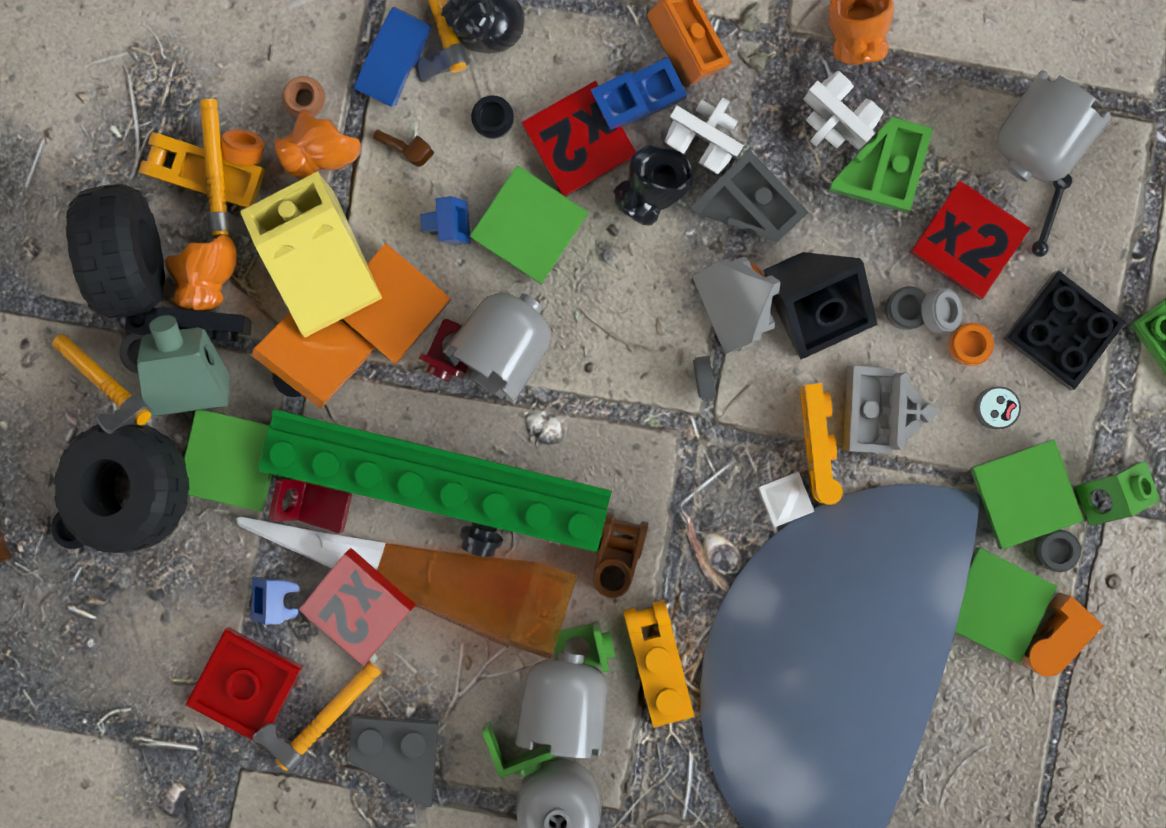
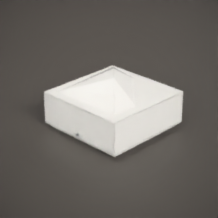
M798 471L757 487L773 527L814 512Z

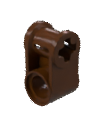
M607 512L592 578L595 588L601 595L607 598H617L623 596L629 590L637 561L640 559L648 522L642 521L640 524L616 519L613 513ZM618 532L630 535L633 539L628 540L614 536L613 533ZM610 565L620 567L624 574L622 585L614 590H608L600 583L602 570Z

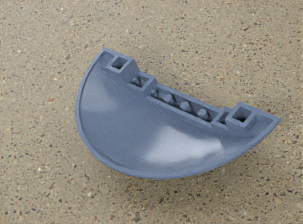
M896 484L868 488L842 495L840 501L836 504L818 505L813 508L814 512L788 523L749 559L736 576L719 606L707 639L700 677V717L703 739L711 768L724 798L744 828L887 827L919 749L947 663L972 558L980 507V495L955 488L925 484Z

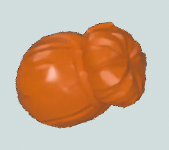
M830 0L828 9L829 25L833 36L836 38L833 44L834 58L839 59L842 63L852 65L875 63L884 59L888 54L889 48L885 36L890 29L893 19V0Z
M307 110L300 111L293 132L289 136L274 140L275 151L281 165L286 172L300 180L321 169L332 171L345 168L355 161L361 152V143L357 138L341 134L330 120L315 119Z
M220 235L208 243H189L180 254L168 256L164 260L167 271L176 282L174 296L170 298L171 304L188 310L206 312L220 306L223 302L221 289L223 284L234 273L237 262L236 244L230 237Z

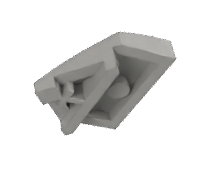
M742 257L733 261L725 259L692 276L725 354L761 339V333L774 329L775 321L770 311L772 296L779 294L780 281L772 275L764 278L752 269L747 258Z
M847 366L842 451L889 454L892 450H901L906 445L905 441L924 423L930 422L938 413L930 403H925L908 382L909 377L905 372L897 373L894 368Z

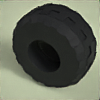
M123 183L103 185L80 191L69 203V209L66 213V238L73 274L83 299L86 300L91 310L108 318L127 317L150 312L164 296L165 273L159 232L157 231L155 219L146 198L142 196L139 190L129 187L127 184L123 185Z
M98 424L85 432H81L73 439L68 448L64 450L54 479L56 508L66 529L83 545L92 547L96 551L107 553L134 552L160 543L178 526V522L185 513L188 504V491L190 490L186 463L182 454L176 448L175 443L168 436L163 435L157 429L148 425H125L109 434ZM121 467L127 472L130 481V495L123 508L117 502L114 493V480Z

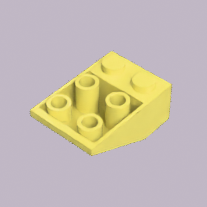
M318 171L240 211L261 259L304 337L382 299L334 191Z

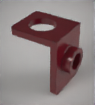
M449 319L442 321L427 355L421 353L419 356L420 360L429 364L425 372L447 382H450L452 375L463 380L468 366L461 361L456 366H453L442 353V344L445 337L449 334L457 333L462 325Z
M279 478L276 481L268 519L273 522L298 520L334 533H343L352 493L291 478ZM289 489H292L293 496L291 503L288 506V508L283 511V498L286 492Z

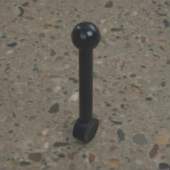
M1070 174L1053 181L1056 189L1039 240L1032 245V252L1037 257H1043L1049 251L1047 240L1064 190L1072 185Z

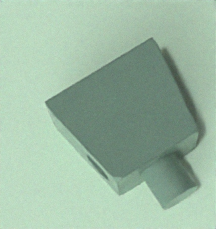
M170 315L155 318L149 325L152 334H146L141 339L137 359L142 400L151 408V416L228 406L231 376L206 331L199 327L179 330L175 317Z

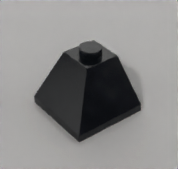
M801 252L763 270L765 277L772 275L780 281L779 294L772 296V301L800 360L878 325L864 263L860 258Z

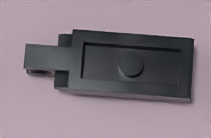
M162 307L152 308L150 312L127 316L125 331L145 336L146 334H152L149 325L155 318L170 315L175 317L179 330L199 327L206 332H212V340L238 342V335L251 336L252 326L250 318L244 315Z

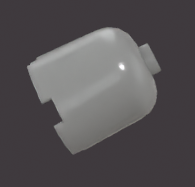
M1041 70L1033 79L998 133V146L1002 155L1009 161L1006 169L1024 182H1028L1031 177L1042 182H1053L1064 178L1112 121L1111 114L1107 110H1103L1099 115L1091 107L1096 100L1091 94L1060 75L1055 82L1047 80L1049 75L1045 70Z
M495 293L487 296L442 352L443 356L453 366H456L459 361L463 362L473 370L469 379L500 399H503L506 395V398L511 403H514L551 344L550 326L540 314L543 309L542 305L524 293L519 298L507 293Z
M559 651L558 659L542 660L529 670L514 743L517 746L532 750L533 742L551 745V755L572 758H591V754L598 757L601 756L608 698V682L598 668L584 663V654Z
M564 758L545 762L540 770L525 776L521 781L516 799L518 828H554L549 820L556 823V828H561V822L564 820L567 822L562 828H598L602 810L600 789L595 782L593 774L580 763Z

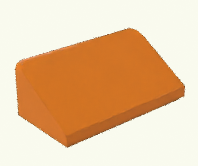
M660 0L648 12V20L685 87L694 85L732 64L698 0Z

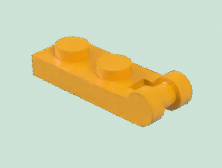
M151 132L148 141L151 149L147 161H141L138 173L208 196L204 148ZM168 153L176 154L171 169L163 167ZM222 157L226 202L242 208L255 204L266 170L256 165L235 164Z
M822 383L799 386L810 492L813 499L819 503L827 505L836 504L843 495V489L840 483L834 480L832 476L831 460L837 459V446L834 434L828 435L826 418L832 417L831 396L829 391L823 392Z
M665 600L653 602V607L636 611V607L623 610L653 728L695 717ZM653 624L658 625L660 635L643 638L642 627Z

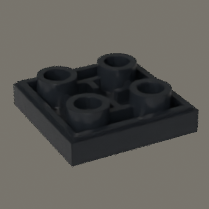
M1057 270L1053 272L1003 339L1066 388L1075 390L1126 324V321Z

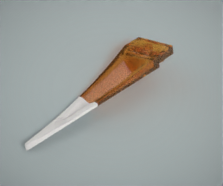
M246 517L236 518L237 524L240 527L330 568H333L344 553L352 548L413 601L416 607L506 648L512 646L551 659L578 576L534 561L480 557L307 530Z

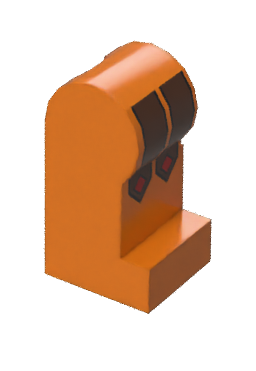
M1059 593L1049 604L1056 612V615L1039 634L1033 636L1022 658V663L1025 667L1042 676L1051 677L1062 672L1104 626L1077 600L1063 593Z

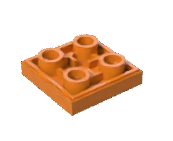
M385 243L367 264L382 299L343 318V320L397 365L452 299Z
M289 312L254 348L251 356L321 409L372 354L375 346L341 320L304 337Z

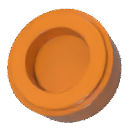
M241 129L229 130L222 134L221 149L222 157L225 160L239 165H254L262 160L265 144L263 139L257 134Z
M967 323L957 327L951 333L948 340V350L951 357L957 363L964 366H975L989 359L994 350V339L991 332L985 326L978 323Z

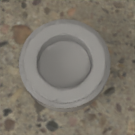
M941 289L926 294L921 306L922 318L926 327L934 333L954 331L959 326L962 319V305L955 292L950 289Z

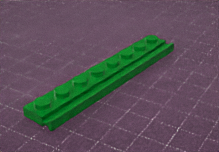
M277 409L272 410V420L267 431L258 471L594 552L598 551L612 490Z

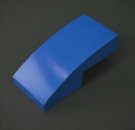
M392 7L369 51L354 89L390 107L396 106L411 68L417 65L433 25L396 7Z
M669 57L634 74H631L629 71L591 89V93L610 130L657 113L685 100L687 97Z

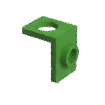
M1145 461L1139 462L1116 475L1081 483L1076 486L1077 494L1090 525L1132 517L1160 500ZM1096 489L1104 490L1110 495L1112 508L1109 512L1099 511L1094 506L1092 494Z
M599 622L556 631L552 634L557 659L559 651H564L565 643L570 638L581 637L588 642L590 648L584 663L595 667L601 666L603 673L609 671L608 659L615 657L610 631L602 633Z
M491 722L485 723L482 733L499 778L515 772L518 777L530 775L542 768L541 762L555 757V755L550 754L551 745H546L505 761Z

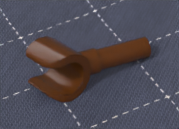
M378 129L373 135V139L396 149L397 152L402 153L417 167L423 166L434 154L430 145L418 135L408 145L402 140Z

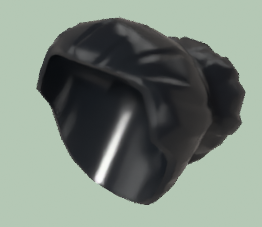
M449 0L442 8L441 16L445 17L448 27L453 30V33L465 47L475 52L487 54L504 52L513 47L524 32L525 14L517 0Z
M647 145L637 151L629 165L628 180L621 182L613 191L615 194L614 201L618 206V210L639 224L653 225L658 220L661 210L678 202L691 188L693 172L688 158L678 151L662 149L652 145Z

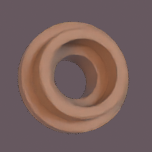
M299 76L286 84L282 93V101L285 109L295 118L298 117L301 110H307L313 117H316L325 106L326 95L323 87L317 80L308 76ZM304 92L311 93L312 100L308 105L302 106L298 104L300 94Z

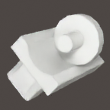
M836 71L822 83L817 80L803 98L815 110L806 119L818 131L810 142L817 146L825 138L837 149L847 139L856 149L860 150L875 134L873 128L881 118L883 110L867 98L854 112L843 104L841 100L854 86L840 71Z
M725 98L720 100L717 107L704 100L700 101L695 111L709 119L707 123L681 107L676 106L670 116L673 122L669 127L664 142L683 155L695 135L708 142L709 146L698 164L716 175L728 165L732 157L734 159L738 157L744 146L715 128L718 124L732 132L738 123L736 119L724 113L730 103Z

